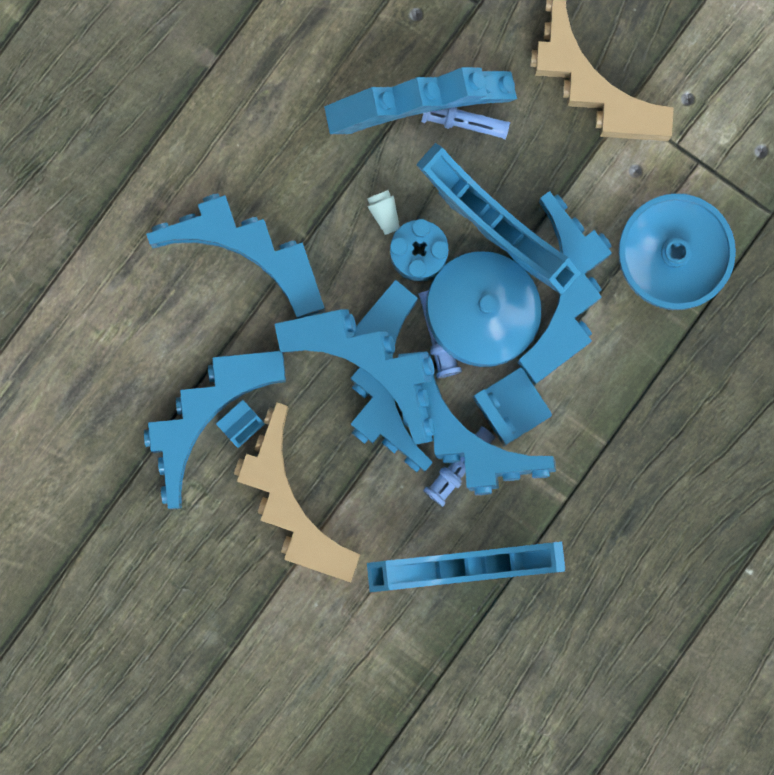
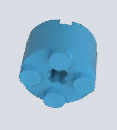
M423 219L403 224L393 235L390 245V257L394 269L405 279L413 281H428L436 277L445 266L449 251L447 238L443 231L437 225ZM414 246H424L425 256L422 257L420 254L414 256Z

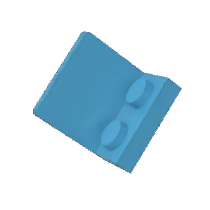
M523 368L515 370L486 390L483 389L473 396L474 401L503 446L511 443L552 416L551 411Z

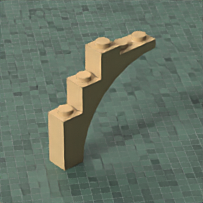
M546 0L545 11L551 13L550 22H545L544 39L549 40V42L539 41L537 50L531 51L530 67H536L535 76L569 78V80H564L563 98H568V106L602 108V111H597L596 128H601L600 137L669 141L672 137L674 108L650 104L631 97L611 85L592 67L581 52L570 27L566 0Z
M276 402L275 408L269 407L264 423L268 424L265 436L259 435L254 451L259 452L258 457L246 454L245 459L239 458L234 475L238 476L237 482L270 493L268 498L263 497L258 509V514L262 515L260 521L293 532L292 537L286 536L281 553L286 554L284 560L351 583L360 554L338 545L323 534L305 515L293 495L286 476L283 459V430L289 408Z

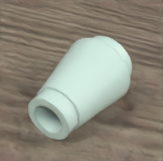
M389 190L367 198L369 202L367 207L383 230L384 235L397 231L400 226L394 196L390 195Z

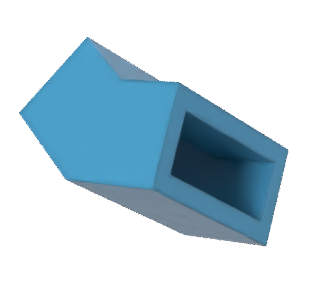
M242 400L219 420L216 425L239 448L265 423Z

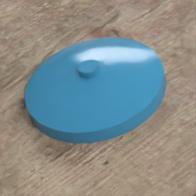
M667 194L646 202L629 218L620 237L618 256L620 268L626 282L640 298L659 308L686 310L704 304L721 291L733 271L736 248L733 233L728 222L714 206L692 195Z
M471 252L453 259L436 275L427 294L426 318L433 337L450 356L473 366L492 367L513 360L531 344L541 321V300L537 287L530 275L512 259L493 252Z

